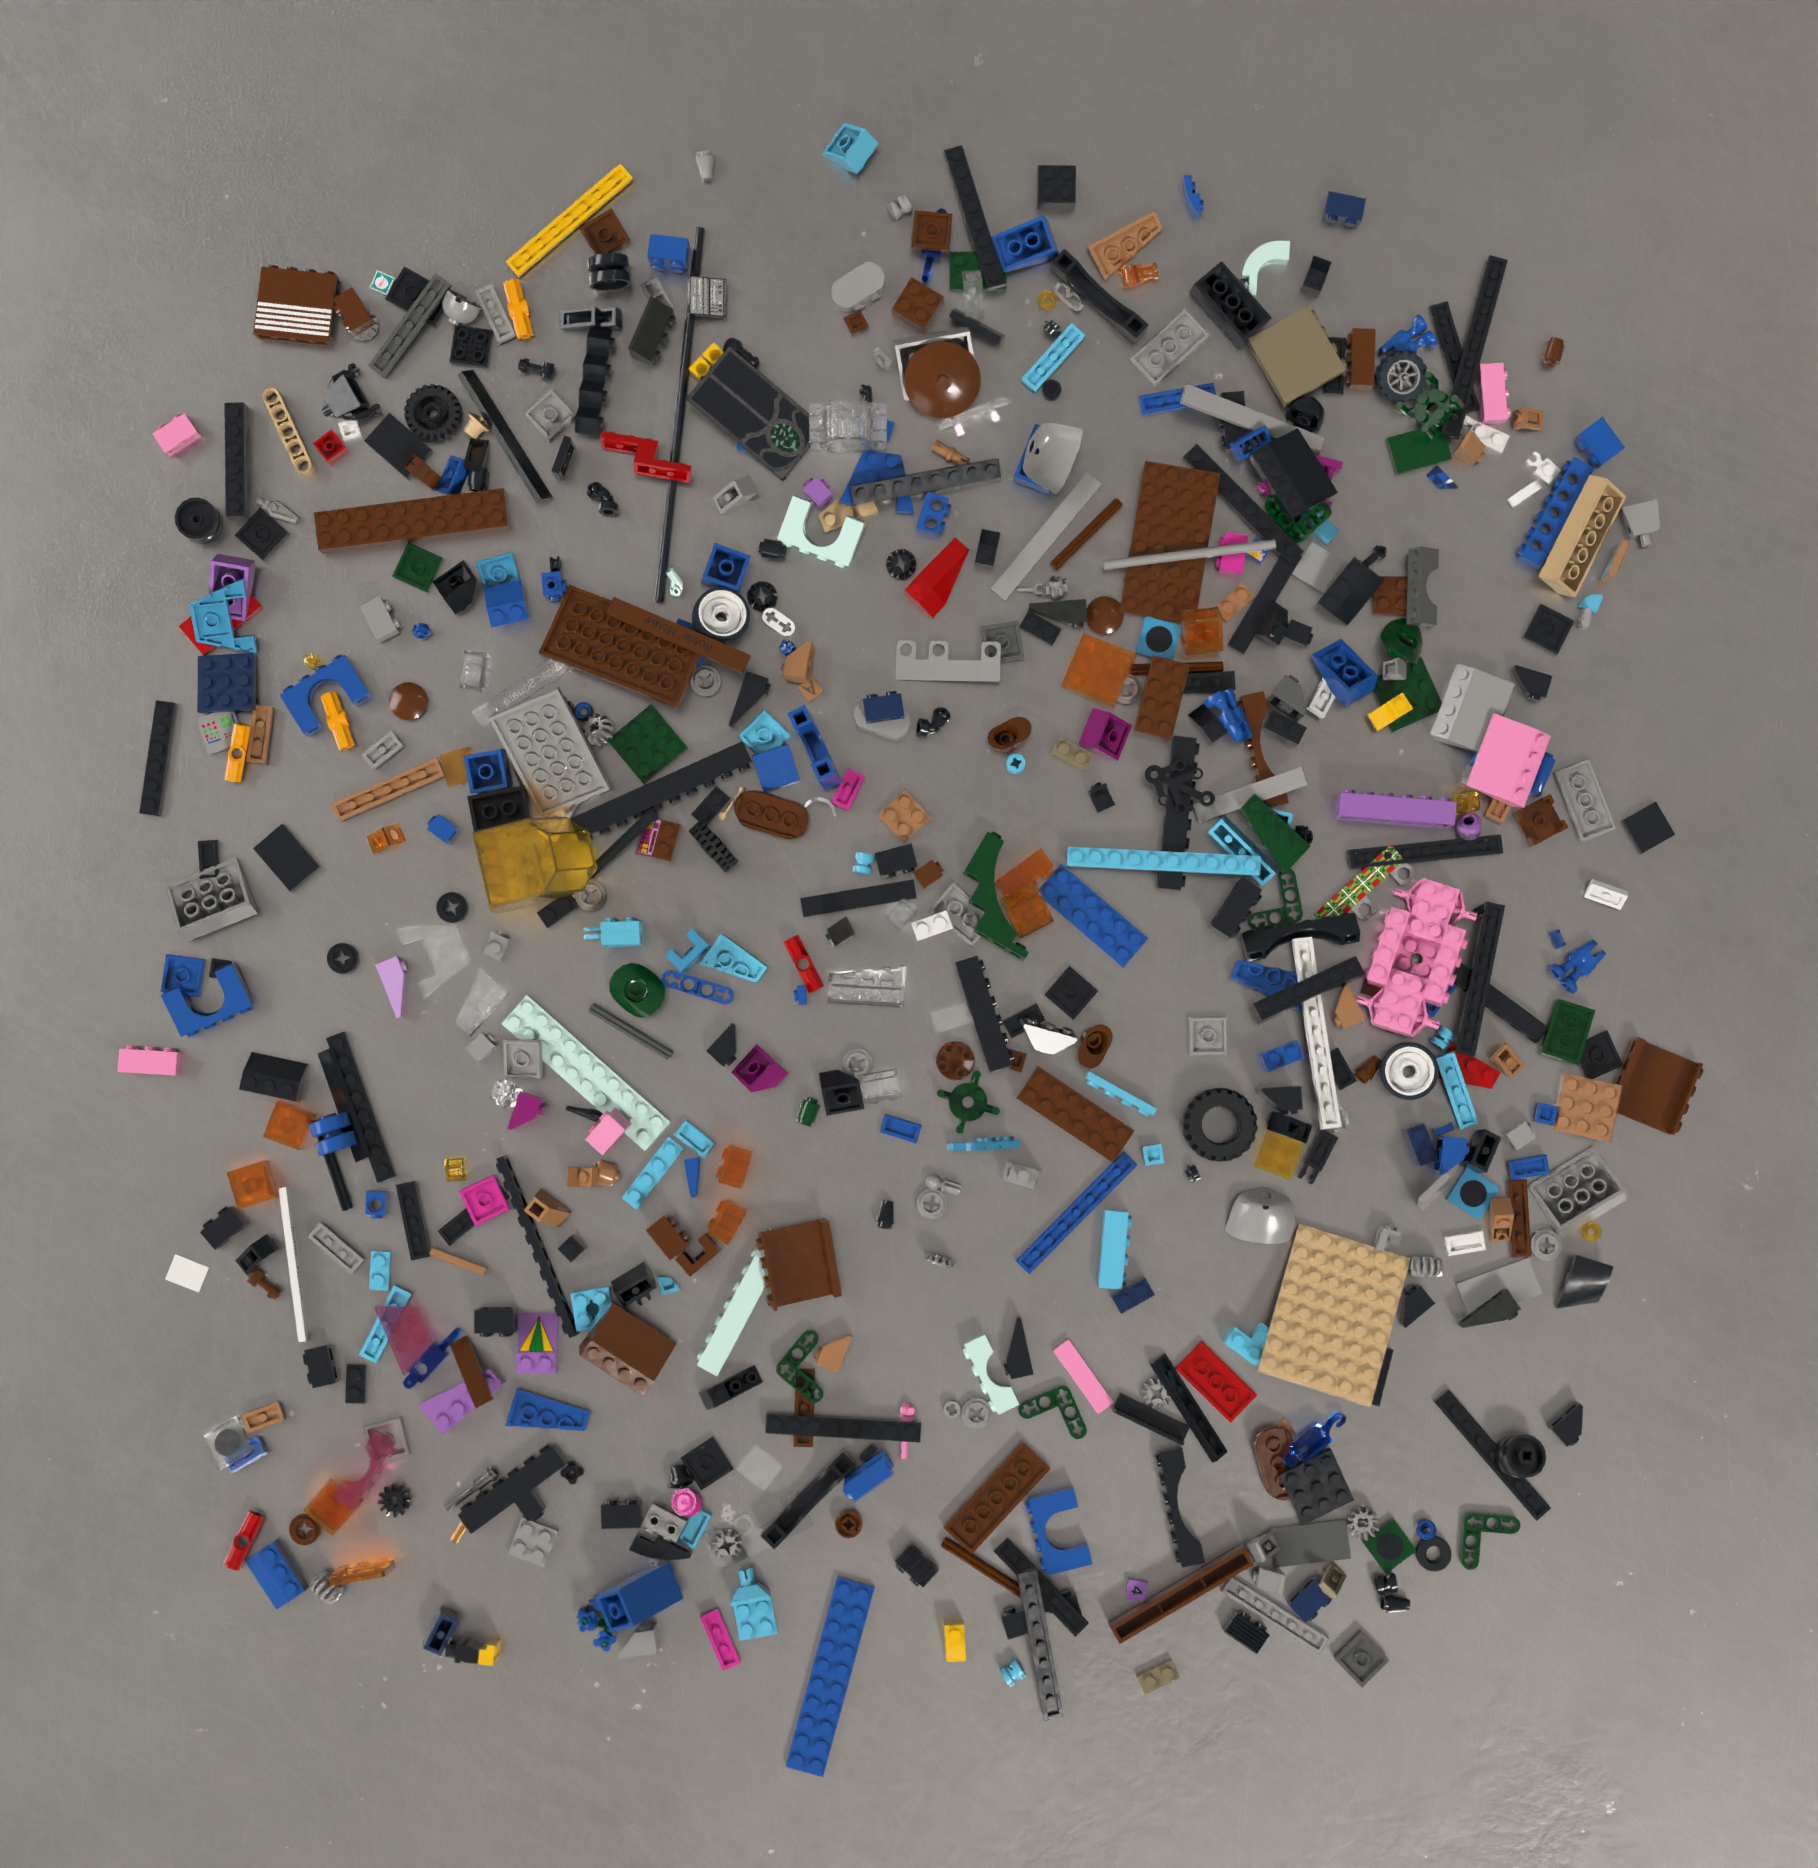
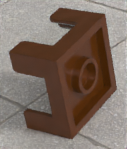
M1551 794L1512 813L1529 847L1535 846L1568 828L1565 820H1560L1552 805L1555 801Z
M708 1232L698 1239V1242L707 1251L706 1254L704 1251L694 1258L696 1262L693 1261L687 1252H683L675 1259L689 1277L722 1250Z

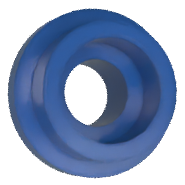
M418 623L414 625L412 635L418 639H426L431 635V629L428 624Z
M783 640L779 646L786 656L797 649L790 640Z
M587 702L577 704L574 709L575 716L580 721H588V715L593 716V708ZM582 709H587L586 715H581Z
M1424 1520L1418 1524L1417 1533L1420 1538L1430 1540L1436 1535L1437 1529L1432 1521ZM1430 1528V1532L1424 1533V1529Z

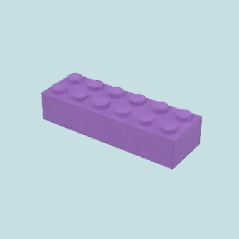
M1347 789L1335 796L1334 819L1449 828L1455 825L1456 802L1451 801V798L1440 797V799L1432 800L1431 796H1420V798L1416 799L1413 798V795L1409 794L1393 797V793L1374 795L1372 791H1363V793L1355 794V790Z

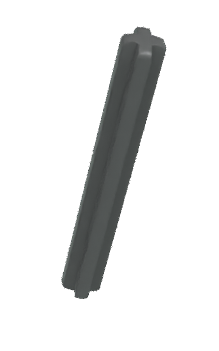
M593 1003L588 1011L665 1059L669 1060L673 1055L671 1049L597 1004Z

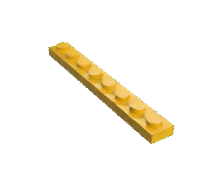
M621 164L616 166L505 261L506 264L519 278L633 180V177Z

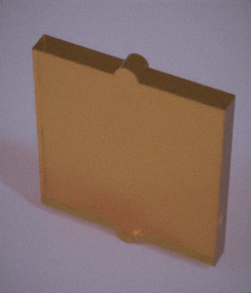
M471 747L458 750L453 749L451 752L439 754L448 787L457 784L464 785L465 782H468L463 756L472 754Z

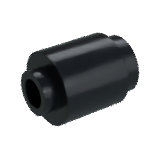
M485 465L483 471L469 469L467 484L469 491H484V488L487 487L488 469L485 468Z
M764 539V542L759 544L758 553H761L763 558L773 560L785 559L787 546L782 544L781 541Z

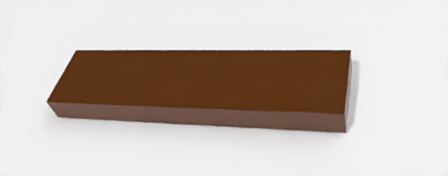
M1527 1179L1506 1180L1507 1198L1511 1199L1514 1212L1510 1237L1511 1257H1531Z
M466 1335L451 1343V1350L474 1406L478 1408L493 1400L494 1398L468 1336Z
M798 1368L815 1382V1369ZM797 1376L795 1378V1385L803 1387L805 1379L802 1376ZM808 1383L807 1387L804 1390H802V1392L806 1393V1390H808L811 1393L810 1398L813 1399L815 1390L812 1391L809 1388L810 1386H812V1384ZM795 1390L794 1415L814 1416V1403L806 1400ZM794 1435V1447H813V1436Z

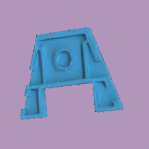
M244 579L235 581L189 604L196 642L257 653L255 634L235 637L228 599L247 596Z
M1014 1136L977 1138V1142L947 1143V1151L1021 1148V1140H1014Z

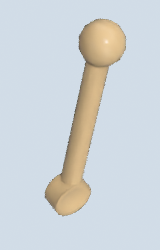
M745 787L738 789L739 792L723 812L719 813V819L724 820L726 818L727 812L734 805L738 797L746 792Z

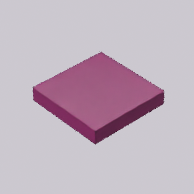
M491 1175L459 1191L475 1226L511 1209L495 1175Z

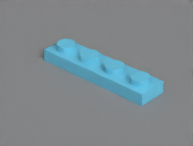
M1071 323L1021 378V381L1036 393L1086 335Z
M1454 1051L1435 1057L1460 1130L1479 1124Z
M1088 1072L1085 1077L1088 1080L1087 1084L1097 1089L1099 1086L1105 1089L1104 1094L1112 1098L1116 1095L1122 1099L1121 1103L1130 1108L1134 1105L1139 1108L1137 1112L1146 1117L1149 1114L1154 1116L1157 1108L1091 1072Z
M668 1137L622 1196V1199L635 1209H638L683 1151L684 1147L671 1137Z
M396 1285L393 1286L359 1354L360 1356L378 1363L412 1293Z

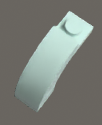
M1290 241L1265 243L1255 249L1246 260L1240 281H1248L1244 283V287L1254 298L1256 297L1258 272L1267 265H1287Z

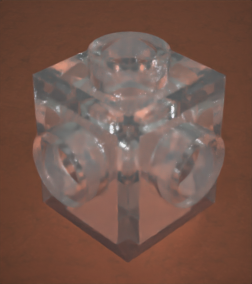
M496 1080L495 1085L491 1089L490 1098L496 1101V1105L500 1107H515L519 1092H522V1089L517 1087L512 1080Z

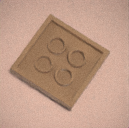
M1564 1074L1557 1106L1558 1110L1552 1130L1611 1143L1623 1086Z

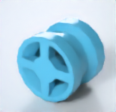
M1020 754L1010 755L1006 762L1007 770L1012 774L1021 773L1026 764L1024 757Z

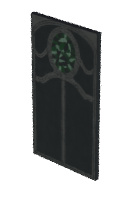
M730 346L726 348L725 352L686 398L691 405L782 481L826 428Z

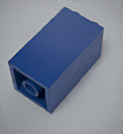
M669 1562L646 1568L596 1595L610 1633L634 1627L684 1599Z

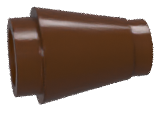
M1373 1055L1356 1069L1355 1077L1364 1084L1371 1082L1382 1061Z

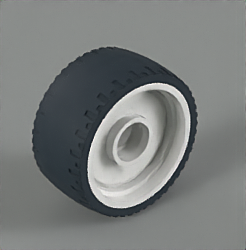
M715 587L704 592L696 601L692 612L694 631L728 646L735 644L743 637L750 621V610L744 597L737 591L727 587ZM721 616L725 621H718L715 617Z
M1405 1042L1392 1047L1385 1054L1380 1066V1075L1385 1088L1391 1094L1400 1099L1415 1100L1424 1097L1434 1088L1438 1080L1439 1067L1435 1056L1428 1048L1418 1043ZM1408 1065L1413 1066L1415 1069V1073L1411 1077L1404 1074V1068Z

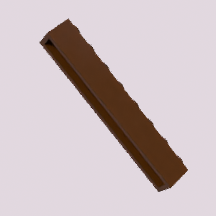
M1241 1544L1108 1624L1119 1644L1253 1566L1254 1563Z

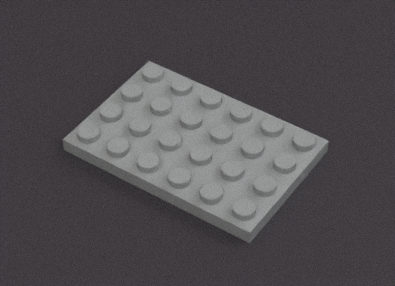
M559 687L489 716L490 722L541 817L610 789V785Z

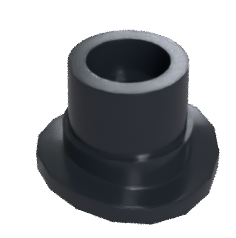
M678 1465L669 1469L671 1483L667 1484L668 1488L683 1489L694 1482V1477L687 1474L685 1465Z

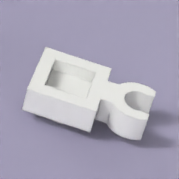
M1534 452L1532 456L1535 457L1536 462H1531L1527 459L1525 463L1529 467H1535L1536 470L1533 474L1548 486L1561 469L1548 458L1542 461L1540 454Z

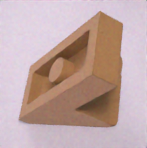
M1505 1042L1489 1058L1499 1065L1511 1079L1525 1066Z
M567 1167V1187H597L598 1168Z

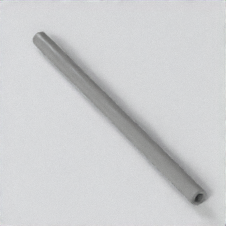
M1275 539L1103 560L1104 570L1270 550L1276 549Z

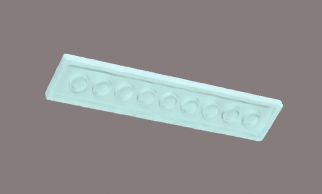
M528 995L501 1023L518 1039L542 1040V1060L601 1113L611 1112L616 1108L632 1123L624 1133L644 1151L670 1124V1121Z

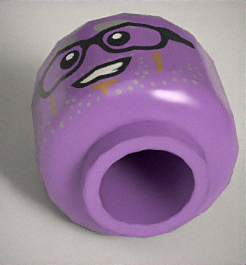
M1465 812L1458 817L1456 822L1457 833L1461 838L1474 840L1481 834L1482 822L1476 813Z

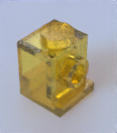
M1464 790L1458 794H1453V802H1456V813H1474L1480 810L1479 791Z

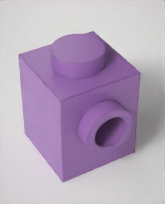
M818 477L815 479L810 478L803 485V493L810 501H813V504L818 509L833 497L832 492L829 490L830 486L824 479L820 480Z

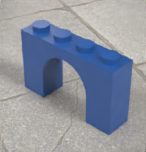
M346 655L334 657L331 660L332 663L327 666L322 665L315 670L316 673L311 676L306 675L299 680L300 683L295 686L290 685L283 689V693L280 694L281 699L306 736L323 727L311 705L312 692L320 683L326 681L339 683L354 705H358L372 696Z
M803 705L787 713L812 761V769L821 786L826 791L843 783L813 716L807 707Z
M235 961L216 969L214 972L224 992L223 1006L215 1012L204 1013L195 1009L191 1005L182 985L172 988L161 995L181 1037L185 1035L191 1037L198 1033V1029L204 1027L207 1030L215 1026V1022L221 1019L225 1022L233 1018V1014L237 1012L243 1014L251 1010L254 1001Z
M883 1449L853 1469L844 1478L843 1492L849 1500L852 1498L854 1502L894 1474L892 1470L894 1464Z
M1073 1486L1029 1496V1502L1025 1504L1028 1514L1033 1516L1034 1521L1030 1522L1032 1532L1037 1533L1038 1536L1035 1544L1037 1552H1042L1043 1559L1040 1560L1042 1571H1046L1047 1576L1092 1565L1087 1542L1061 1548L1051 1544L1045 1536V1526L1052 1515L1078 1507Z

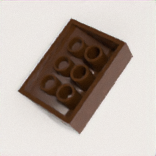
M613 1302L579 1345V1355L643 1396L657 1378L676 1343Z

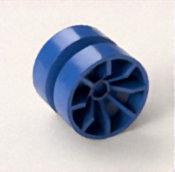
M347 1112L337 1115L332 1113L308 1125L312 1137H324L323 1140L315 1144L319 1157L358 1143L354 1131H341L351 1124Z

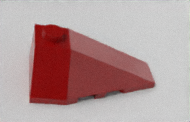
M955 537L904 590V594L932 619L946 605L969 549Z

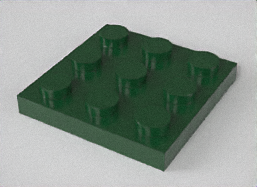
M1422 657L1419 658L1418 664L1406 663V679L1383 680L1382 674L1377 677L1373 693L1380 707L1399 694L1404 693L1413 708L1410 712L1388 725L1391 733L1438 713L1442 701Z
M652 704L612 736L613 738L607 740L644 785L688 749Z

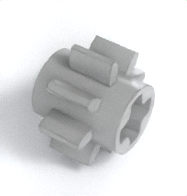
M1052 575L1048 578V581L1044 582L1046 595L1050 594L1052 598H1061L1065 592H1068L1067 579H1062L1061 575Z

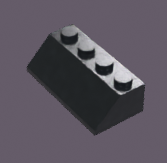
M1222 261L1199 279L1190 290L1193 297L1239 348L1246 344L1249 338L1256 335L1272 319L1268 312Z

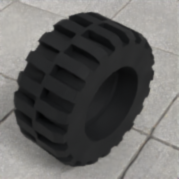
M1213 1088L1196 1095L1189 1102L1186 1112L1183 1114L1182 1130H1184V1137L1189 1147L1199 1156L1218 1162L1230 1161L1242 1156L1245 1151H1248L1251 1143L1254 1142L1256 1138L1255 1133L1258 1130L1256 1124L1257 1115L1254 1113L1252 1104L1243 1095L1227 1088ZM1218 1106L1230 1109L1235 1114L1238 1122L1236 1134L1232 1139L1224 1143H1216L1209 1140L1202 1130L1204 1115L1211 1108Z

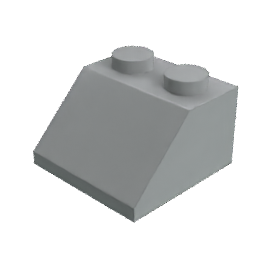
M652 1621L640 1623L641 1626L635 1629L621 1648L618 1659L657 1654L660 1648L657 1623L652 1624Z

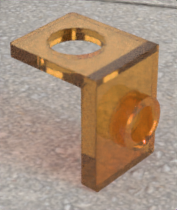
M399 824L383 827L367 836L373 854H377L391 845L406 841ZM391 830L397 832L398 839H394L391 836Z

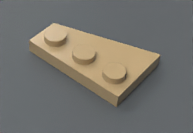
M841 495L822 511L818 518L825 534L842 528L848 515L861 520L877 513L878 510L875 503L868 502L857 504V506L839 504Z

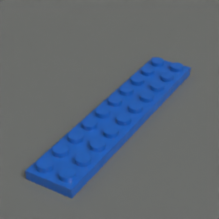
M837 1576L786 1762V1767L820 1777L824 1775L875 1586Z

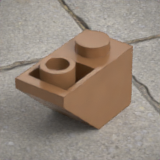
M542 1189L537 1192L524 1209L527 1214L538 1222L560 1227L571 1213V1211Z
M1491 1198L1489 1227L1491 1242L1510 1241L1514 1219L1510 1198Z

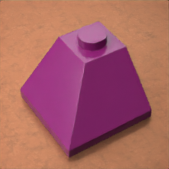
M757 1044L731 1072L751 1092L775 1088L788 1074L782 1066Z

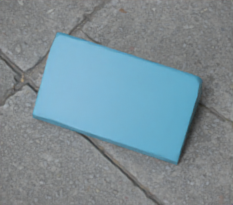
M1308 512L1303 514L1299 519L1301 520ZM1307 519V524L1310 527H1314L1313 521ZM1326 520L1313 533L1327 545L1339 532V529Z

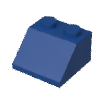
M1603 417L1576 437L1578 447L1587 453L1589 462L1596 466L1597 469L1625 448Z
M521 580L484 588L486 608L491 627L530 618Z
M1437 1136L1435 1152L1438 1160L1434 1161L1433 1174L1442 1175L1444 1172L1447 1173L1465 1158V1154L1469 1153V1143H1467L1466 1138Z

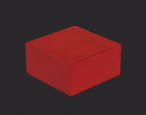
M332 429L313 443L328 464H331L348 451Z

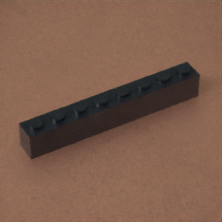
M1173 736L1169 765L1174 764L1177 760H1183L1186 767L1181 772L1173 771L1169 773L1168 777L1175 778L1192 772L1194 768H1197L1198 763L1194 762L1195 755L1199 754L1200 744L1196 743L1197 738ZM1178 762L1176 764V767L1178 769H1182L1183 764L1181 762ZM1190 780L1183 784L1195 789L1196 781ZM1168 785L1166 795L1170 801L1165 806L1160 851L1185 852V849H1189L1190 838L1186 837L1187 830H1191L1192 819L1188 818L1189 811H1193L1194 800H1190V795L1179 791L1183 803L1187 806V811L1181 815L1177 814L1175 811L1176 804ZM1183 805L1178 806V811L1183 812L1185 810ZM1158 871L1156 889L1179 892L1181 887H1185L1186 876H1182L1183 872Z

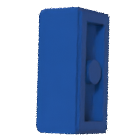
M450 455L436 488L437 491L446 495L461 493L469 473V469H464V459Z

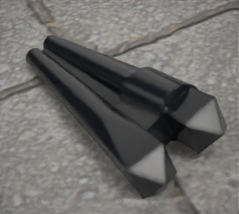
M567 1106L565 1109L595 1122L600 1120L599 1118L603 1115L600 1111L590 1108Z

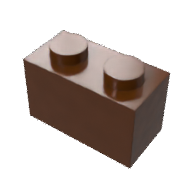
M353 287L333 298L336 304L333 308L338 316L342 315L345 319L342 323L348 332L352 331L356 336L375 325Z

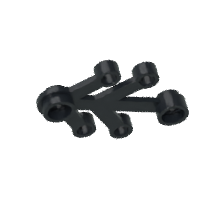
M1177 760L1174 764L1163 768L1158 765L1149 766L1145 771V779L1150 784H1154L1160 806H1166L1170 801L1169 797L1165 795L1162 783L1170 788L1176 804L1175 811L1177 814L1181 815L1187 811V806L1183 803L1179 791L1198 799L1204 807H1209L1214 803L1215 796L1211 791H1204L1202 793L1183 784L1192 779H1201L1203 776L1202 769L1194 768L1192 772L1170 778L1166 774L1173 771L1181 772L1185 769L1186 764L1183 760ZM1178 762H1181L1183 764L1182 769H1178L1176 767V764ZM1194 771H1200V777H1195ZM1151 772H1157L1158 777L1152 778ZM1209 796L1210 802H1204L1203 797ZM1165 797L1167 803L1162 804L1160 798ZM1179 805L1184 806L1185 810L1183 812L1178 811Z

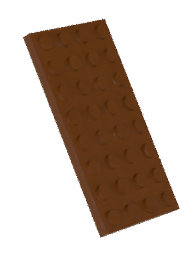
M1145 461L1129 557L1208 548L1221 473ZM1206 557L1127 567L1120 612L1195 625Z
M569 585L539 650V654L678 709L701 656L607 616L605 613L611 600Z

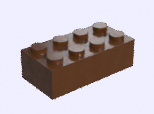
M1152 655L1133 730L1172 740L1190 664Z

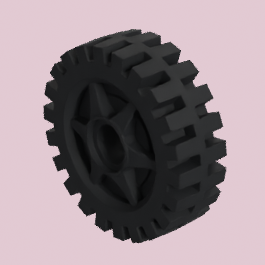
M430 384V386L423 385L422 388L418 387L415 389L416 392H412L410 398H407L406 406L404 407V417L409 429L421 440L430 443L448 440V437H452L454 432L458 431V426L462 422V409L458 399L449 389L441 385ZM431 410H438L435 417H429Z
M702 820L689 830V833L698 841L702 849L711 859L715 860L725 873L739 862L719 837Z

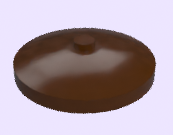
M944 340L934 341L919 348L910 358L904 375L905 389L912 404L922 413L935 418L953 417L968 409L976 399L981 383L980 370L973 355L963 346Z

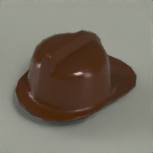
M1024 717L1009 719L991 729L987 737L988 743L998 751L1004 753L1016 750L1019 743L1023 742L1030 735L1031 723Z
M1102 1024L1095 1025L1082 1033L1078 1057L1084 1067L1095 1068L1104 1059L1113 1039V1034L1109 1027Z

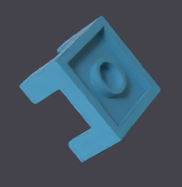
M693 928L686 936L694 943L695 947L687 950L683 959L672 949L665 954L667 959L682 973L691 967L711 947Z

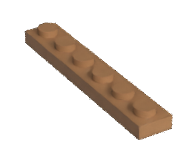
M435 758L336 801L331 805L338 821L341 822L442 778L445 774L438 758Z

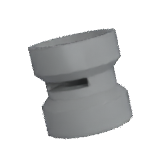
M901 194L897 200H891L887 203L895 220L899 219L903 213H909L913 210L905 194Z

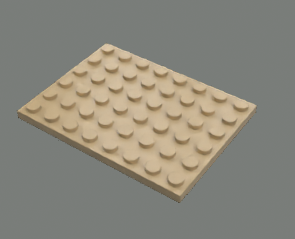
M1299 1223L1257 1371L1370 1407L1410 1258L1385 1250L1380 1251L1374 1249L1375 1247Z

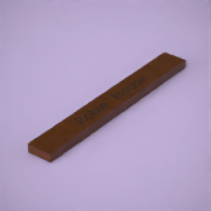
M613 597L605 613L613 619L742 674L751 659L750 654L616 597Z

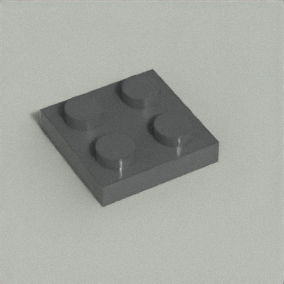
M1018 621L980 627L983 642H999L1001 644L1000 663L1024 659ZM988 645L985 648L986 656L994 657L997 654V649L994 645Z
M1362 1631L1334 1657L1361 1687L1390 1661Z

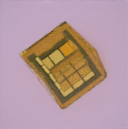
M465 1157L446 1158L444 1167L447 1182L466 1180Z

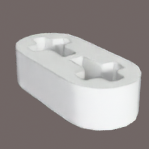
M1536 480L1507 501L1514 508L1543 487Z
M768 607L763 611L762 619L771 628L784 636H789L794 632L795 625L793 621L773 607ZM775 612L774 616L778 619L777 622L772 619L767 621L766 613ZM781 621L784 624L789 622L791 630L783 632V627L779 622Z

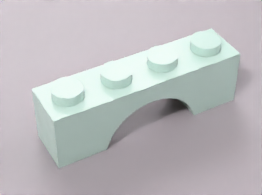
M985 1333L965 1342V1348L962 1350L967 1360L971 1358L974 1364L971 1368L975 1377L980 1376L983 1382L979 1385L984 1395L988 1393L991 1398L988 1403L992 1411H997L999 1415L1019 1405L1010 1385H999L992 1381L987 1374L986 1365L993 1353V1349Z

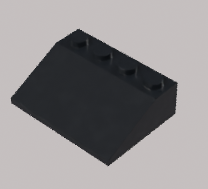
M1298 428L1251 453L1249 460L1289 523L1338 493Z

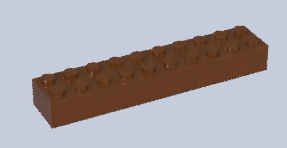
M504 488L314 512L318 550L322 554L511 530L507 492Z

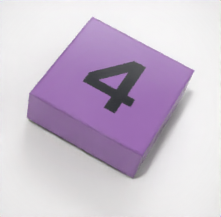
M1128 1578L1125 1598L1145 1602L1148 1581Z

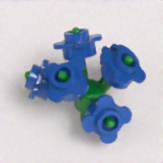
M594 1595V1599H590L589 1604H593L594 1609L601 1610L596 1595ZM587 1605L585 1608L581 1607L577 1611L576 1617L579 1619L577 1624H581L579 1630L581 1632L586 1630L593 1631L598 1627L600 1632L597 1635V1639L593 1640V1645L599 1646L603 1651H609L610 1646L616 1642V1637L612 1635V1632L610 1633L602 1611V1618L598 1620L596 1613L589 1609L590 1605Z

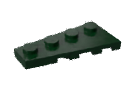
M1255 794L1240 808L1284 875L1311 847Z

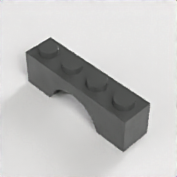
M1422 546L1409 549L1406 625L1418 627L1437 625V606L1428 597L1426 583L1429 574L1433 570L1438 569L1439 549Z

